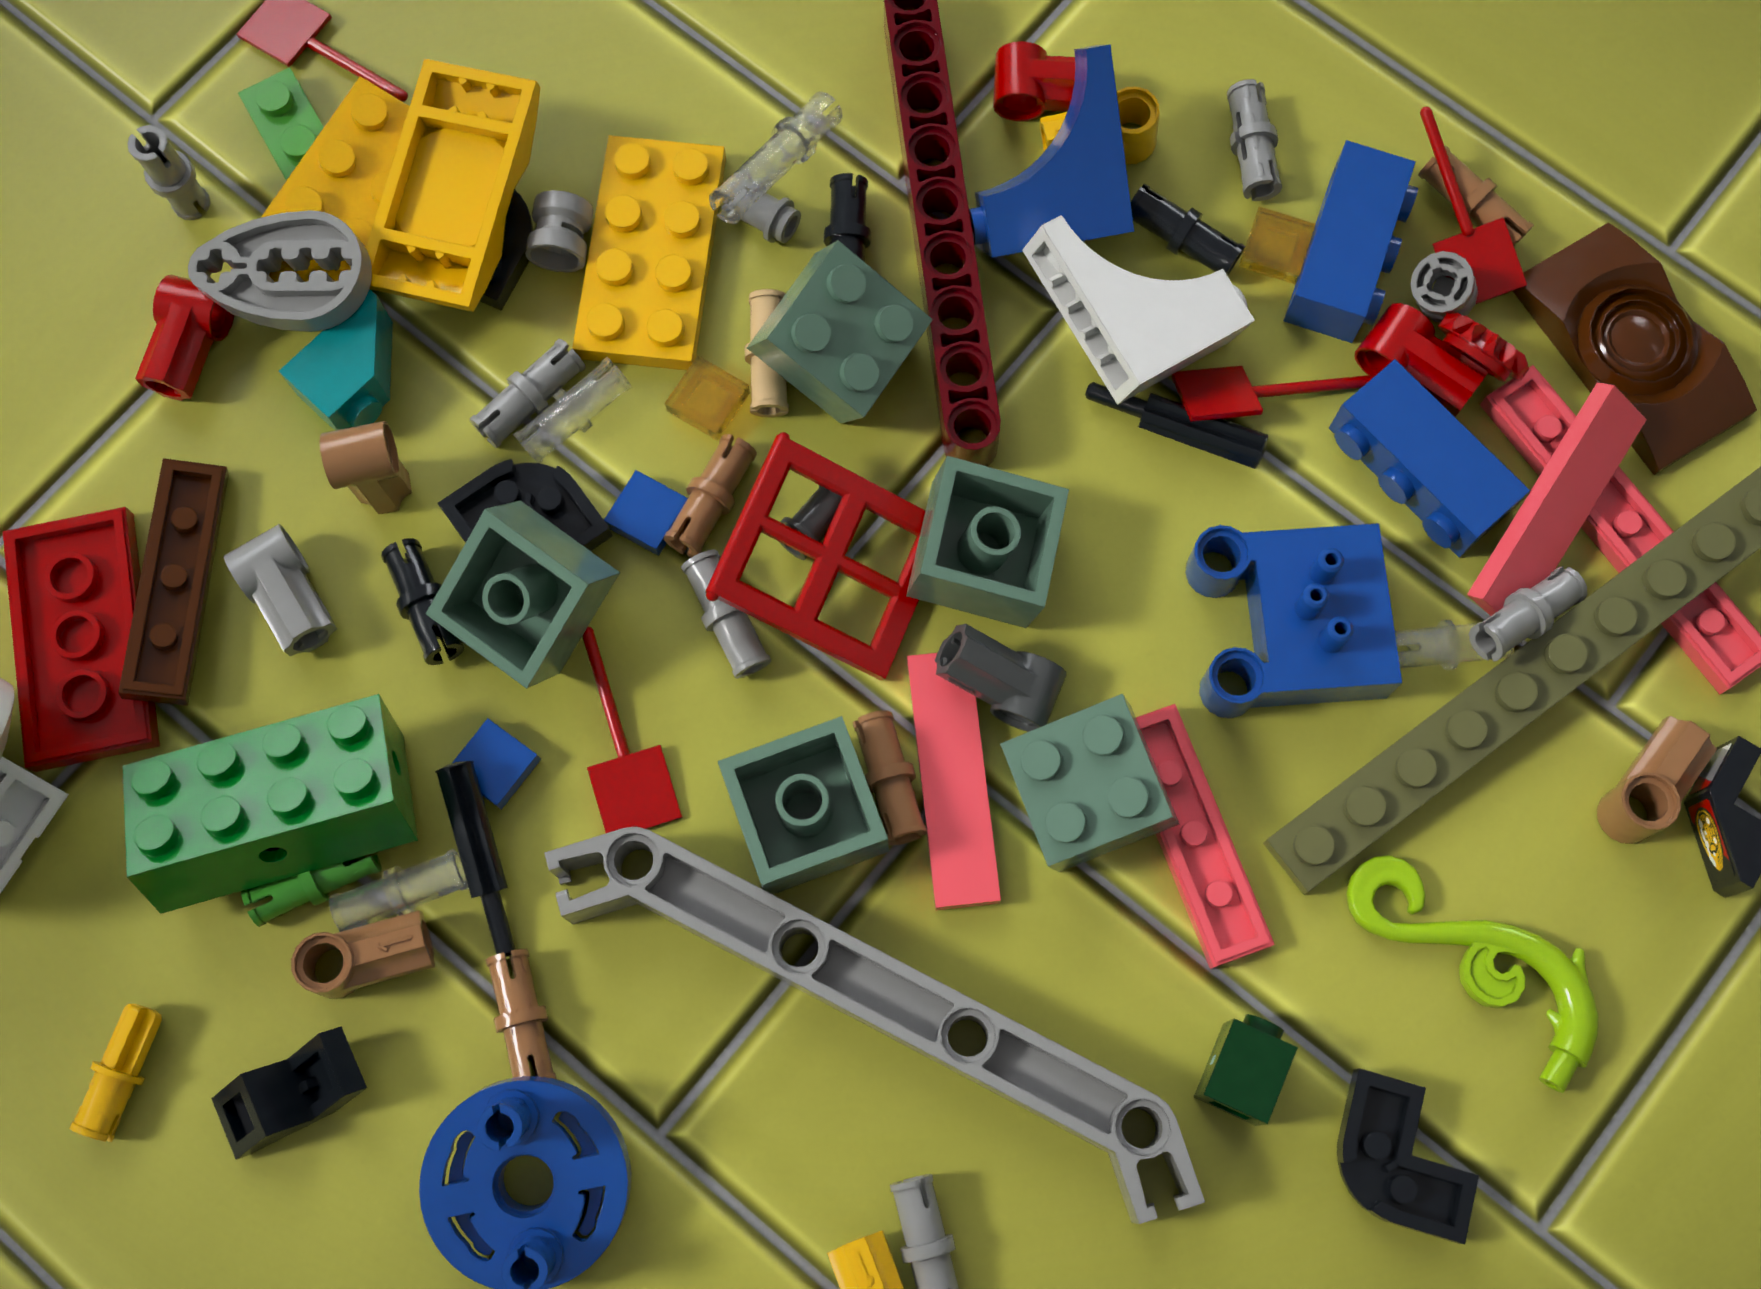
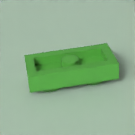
M290 67L238 92L286 181L324 128Z

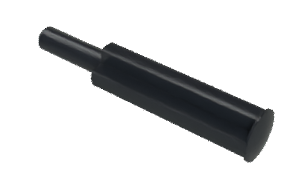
M1092 382L1088 385L1085 393L1088 400L1141 418L1139 428L1256 469L1267 448L1268 434L1226 419L1191 422L1183 404L1150 393L1148 401L1133 396L1118 405L1104 385Z
M474 761L451 763L436 770L435 773L438 776L471 898L481 897L496 954L504 952L505 957L511 955V950H516L499 890L508 888L473 765Z

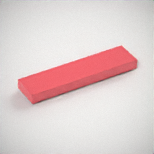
M1596 383L1467 593L1490 616L1504 607L1505 599L1519 588L1531 589L1550 576L1551 572L1556 569L1647 419L1615 385Z
M937 653L907 656L935 910L1000 904L1001 896L976 696L936 675L937 663L935 658Z
M1176 704L1136 717L1180 824L1157 833L1156 837L1209 968L1213 969L1275 945Z

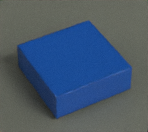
M635 470L604 521L610 530L659 556L667 544L664 541V535L670 530L688 498Z
M487 718L452 763L474 761L473 765L482 796L502 810L540 762L541 758Z

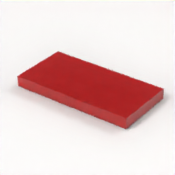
M121 507L2 531L25 768L32 772H39L160 747L155 702L121 699L118 693L141 576L134 514L128 508Z

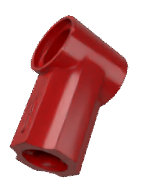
M1019 41L1003 45L998 49L995 58L994 111L1000 117L1012 121L1033 120L1041 116L1045 110L1068 112L1075 82V57L1047 56V52L1041 46L1031 42Z
M167 275L160 281L155 292L153 317L156 327L135 379L142 387L150 389L163 397L183 401V399L192 398L213 341H221L228 335L235 315L205 296L192 283L191 279Z
M1393 303L1386 309L1356 349L1354 355L1357 364L1368 375H1377L1396 359L1454 417L1458 415L1489 373L1435 337V329L1430 320L1419 310L1403 303Z

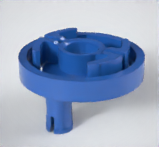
M522 1076L509 1078L486 1086L459 1104L438 1127L429 1143L422 1163L419 1188L421 1210L427 1230L434 1244L446 1260L463 1275L493 1289H550L566 1283L583 1273L610 1245L622 1223L628 1206L631 1191V1165L626 1143L617 1124L607 1110L588 1093L569 1083L548 1077ZM558 1112H562L559 1117V1120L564 1125H566L568 1129L573 1133V1135L579 1142L582 1151H578V1148L575 1142L573 1141L572 1137L565 1130V1128L562 1127L554 1119ZM466 1131L457 1141V1150L451 1163L448 1183L445 1184L446 1170L454 1150L455 1140L461 1132ZM524 1155L534 1156L541 1159L550 1168L553 1176V1190L551 1196L546 1201L537 1205H523L510 1197L504 1185V1172L509 1161L516 1157ZM587 1189L590 1193L588 1208L582 1225L578 1231L583 1236H586L592 1231L595 1224L596 1228L589 1237L582 1239L579 1236H577L574 1232L577 1229V1226L581 1220L586 1202V1193L581 1192V1190ZM455 1216V1219L458 1222L460 1228L465 1233V1235L473 1242L474 1248L479 1253L489 1256L494 1250L495 1253L493 1254V1256L491 1258H485L474 1252V1250L471 1248L470 1243L461 1235L459 1230L456 1228L451 1217Z

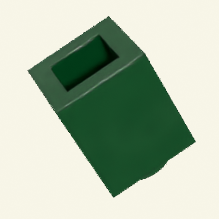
M1246 1014L1243 1022L1235 1018L1225 1022L1222 1025L1194 1098L1254 1126L1266 1125L1270 1120L1298 1047L1281 1040L1284 1030L1260 1017Z

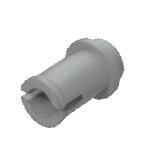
M741 177L736 178L729 185L722 200L725 203L722 205L723 212L733 215L762 231L764 239L770 243H774L777 240L782 243L788 242L797 230L801 219V213L794 208V202L791 199L784 197L778 200L749 184Z

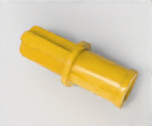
M128 1004L124 1007L101 1062H92L90 1069L95 1071L83 1103L79 1107L74 1121H72L70 1130L96 1140L113 1141L122 1113L135 1085H142L145 1079L139 1073L162 1021L161 1014L156 1010L138 1004Z

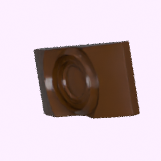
M1609 222L1525 271L1523 274L1527 286L1513 291L1590 393L1596 383L1615 385L1647 419L1631 446L1653 475L1716 438L1757 411L1746 382L1725 343L1694 322L1677 301L1662 264L1631 237Z

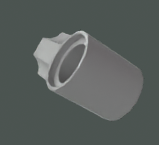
M282 525L274 526L224 555L225 563L235 581L252 603L258 605L281 648L289 656L302 652H311L328 642L329 636L337 630L329 612L306 576L310 569L304 557Z

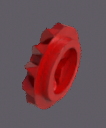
M1447 313L1438 325V328L1446 335L1442 340L1444 343L1488 371V375L1499 381L1505 382L1508 377L1521 381L1529 370L1525 355L1515 349V346L1466 315Z

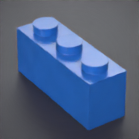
M1348 140L1345 141L1333 169L1283 320L1284 322L1349 343L1354 341L1363 323L1374 325L1386 292L1376 288L1380 272L1388 274L1391 272L1402 243L1401 238L1392 236L1397 220L1406 223L1417 196L1418 188L1408 185L1416 161Z
M1396 359L1345 401L1329 426L1340 449L1350 458L1361 460L1378 477L1379 485L1385 494L1393 501L1405 504L1423 521L1422 525L1427 535L1437 545L1443 548H1450L1459 558L1505 518L1530 492L1499 459Z

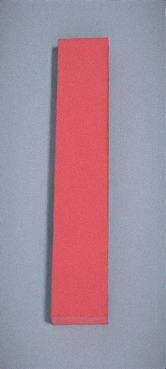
M1534 365L1529 367L1521 381L1511 379L1487 395L1480 403L1481 408L1538 476L1541 475L1576 418V415ZM1619 466L1581 527L1618 573L1622 572L1674 532ZM1717 582L1661 623L1719 695L1761 667L1760 633Z

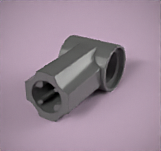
M968 624L956 625L949 637L942 642L935 658L937 663L936 675L992 705L990 712L996 718L1026 732L1047 724L1067 676L1066 671L1055 662L1025 651L1015 652Z

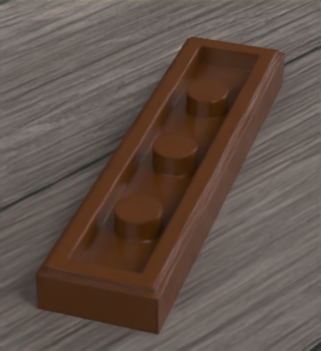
M166 458L162 460L118 693L121 699L188 706L229 477L227 466Z

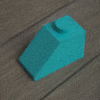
M369 289L362 305L351 317L335 327L323 330L283 366L279 372L297 396L334 430L374 423L381 414L382 407L390 400L393 321L378 296Z

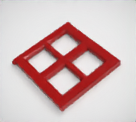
M782 432L776 435L707 586L705 591L706 597L712 602L718 599L880 681L884 680L888 675L919 602V599L907 597L906 594L926 510L790 439L788 433ZM789 470L842 497L822 543L769 516ZM865 510L916 535L897 582L845 556ZM761 533L814 559L794 607L740 581ZM838 572L890 598L870 645L818 620Z

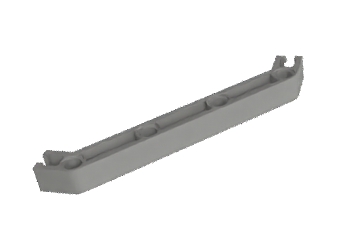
M637 826L622 828L544 853L548 869L558 878L560 885L572 882L571 870L604 863V869L609 877L607 886L575 899L570 897L567 889L555 893L561 916L571 924L638 904L1107 1152L1131 1223L1142 1224L1158 1218L1154 1203L1146 1204L1137 1170V1163L1141 1159L1154 1158L1160 1154L1163 1155L1179 1191V1194L1173 1195L1179 1211L1205 1203L1176 1116L1169 1104L1150 1091L650 830ZM644 849L653 854V865L646 876L635 880L623 877L622 864L629 853ZM804 933L811 935L817 940L819 947L815 959L803 967H794L787 964L782 957L784 943L795 934ZM960 1020L974 1021L985 1032V1048L975 1056L966 1057L959 1055L949 1044V1029ZM1133 1108L1146 1111L1155 1122L1156 1132L1154 1139L1143 1149L1128 1143L1122 1133L1121 1125L1123 1118Z

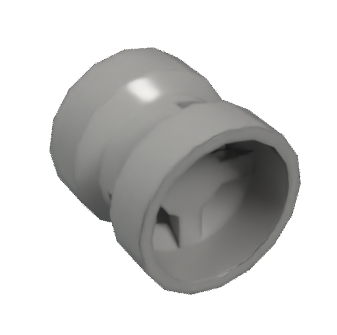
M551 190L537 194L532 210V218L536 223V229L530 232L527 239L525 251L527 259L543 269L554 272L567 273L582 269L585 265L587 245L583 240V236L591 228L594 212L592 205L586 199L566 191Z
M1445 251L1430 254L1421 260L1414 269L1410 283L1412 295L1422 313L1434 322H1441L1447 313L1468 315L1476 304L1478 289L1473 270L1466 259L1458 254Z

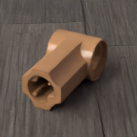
M386 421L325 432L320 435L319 443L322 463L327 479L333 489L348 487L360 503L369 504L378 514L399 510L401 502L412 493L409 473L399 460L394 436Z
M1672 716L1663 719L1616 787L1601 798L1597 807V819L1602 830L1613 840L1625 844H1634L1670 826L1679 815L1681 801L1717 750L1710 740V734L1692 721H1683ZM1629 796L1638 799L1644 805L1647 812V821L1637 817L1629 805Z
M420 910L335 934L329 932L314 933L300 942L291 958V971L296 982L304 989L329 999L344 998L352 994L356 989L435 967L434 949L424 915ZM339 949L343 956V967L340 974L327 983H320L315 975V966L318 959L329 950Z

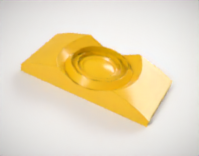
M424 59L366 246L372 265V279L369 289L474 312L501 259L508 208L514 189L530 162L541 89L537 81Z

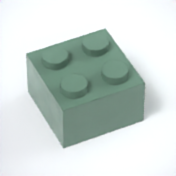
M837 240L813 255L750 342L747 349L841 424L866 416L933 319Z
M947 456L932 481L906 596L1027 628L1046 605L1069 489Z
M519 500L484 509L428 608L426 615L527 689L560 674L620 572Z
M1123 693L1000 743L1048 867L1058 872L1180 825L1133 709Z
M842 716L717 761L763 890L776 894L889 852L887 834Z

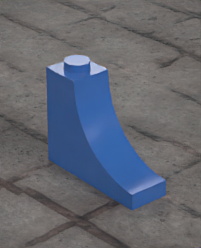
M1111 44L1074 49L1075 82L1072 99L1060 130L1044 153L1030 167L1009 181L987 190L975 192L977 207L969 209L974 245L982 244L984 253L992 258L1023 252V248L1041 225L1060 215L1063 216L1070 228L1082 241L1134 232Z

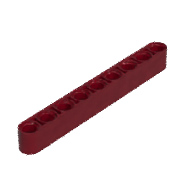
M884 0V32L924 312L933 319L927 328L943 449L946 457L951 456L983 466H989L997 454L1001 420L937 0ZM904 8H915V10H904ZM913 57H920L926 60L911 61L909 59ZM918 108H930L934 111L929 113H919L914 110ZM926 159H937L943 163L936 166H927L921 162ZM934 211H944L951 216L941 220L929 217L928 214ZM941 264H952L960 270L952 274H943L935 268ZM955 317L965 320L969 325L957 330L945 327L942 322ZM967 372L974 375L978 381L968 386H959L953 383L949 377L955 373ZM965 428H976L981 430L987 438L978 443H967L956 434Z

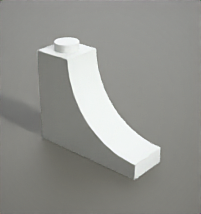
M1062 215L1041 225L1022 250L1117 405L1228 344L1255 321L1248 310L1245 296L1238 287L1231 283L1223 269L1206 276L1187 280H1161L1134 274L1112 264L1094 252L1075 234Z

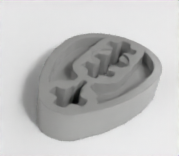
M308 210L270 215L248 221L224 231L196 249L190 257L188 275L192 283L205 296L233 315L255 324L276 329L315 332L341 324L358 310L365 300L371 285L372 265L367 249L347 224L331 214ZM310 260H315L324 270L337 271L340 268L341 261L344 260L351 267V270L341 271L339 281H334L325 271L317 270L312 271L309 275V281L305 282L294 272L307 270ZM286 261L294 271L281 272L279 281L275 282L269 276L270 272L280 271L282 262ZM223 263H228L233 268L231 272L221 273L219 282H215L210 277L211 273L221 272Z

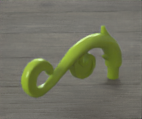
M1390 855L1376 856L1359 865L1350 877L1346 891L1348 908L1355 922L1367 932L1392 941L1469 946L1459 965L1460 983L1469 997L1480 1005L1496 1009L1515 1003L1525 989V976L1521 966L1515 964L1507 972L1500 973L1495 969L1493 961L1497 954L1516 957L1539 973L1554 994L1558 1013L1552 1009L1547 1010L1546 1013L1554 1028L1555 1035L1548 1046L1553 1053L1539 1080L1549 1088L1564 1093L1577 1067L1585 1068L1587 1066L1598 1036V1011L1587 978L1585 951L1582 948H1576L1569 959L1561 949L1537 934L1514 925L1488 920L1393 923L1384 918L1375 909L1373 903L1375 893L1382 886H1395L1403 892L1407 899V912L1411 915L1421 912L1425 904V890L1417 870L1404 859Z

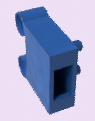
M1379 523L1244 533L1231 526L1218 525L1210 527L1200 534L1186 563L1185 574L1188 583L1195 592L1205 597L1218 598L1228 595L1236 588L1240 580H1245L1254 653L1246 648L1233 647L1223 650L1215 656L1200 682L1199 690L1202 703L1209 712L1218 717L1231 719L1242 716L1250 708L1387 699L1402 684ZM1216 552L1226 556L1231 562L1232 570L1218 572L1211 569L1205 563L1203 555ZM1228 671L1240 675L1246 683L1247 694L1238 696L1224 691L1219 684L1218 674Z

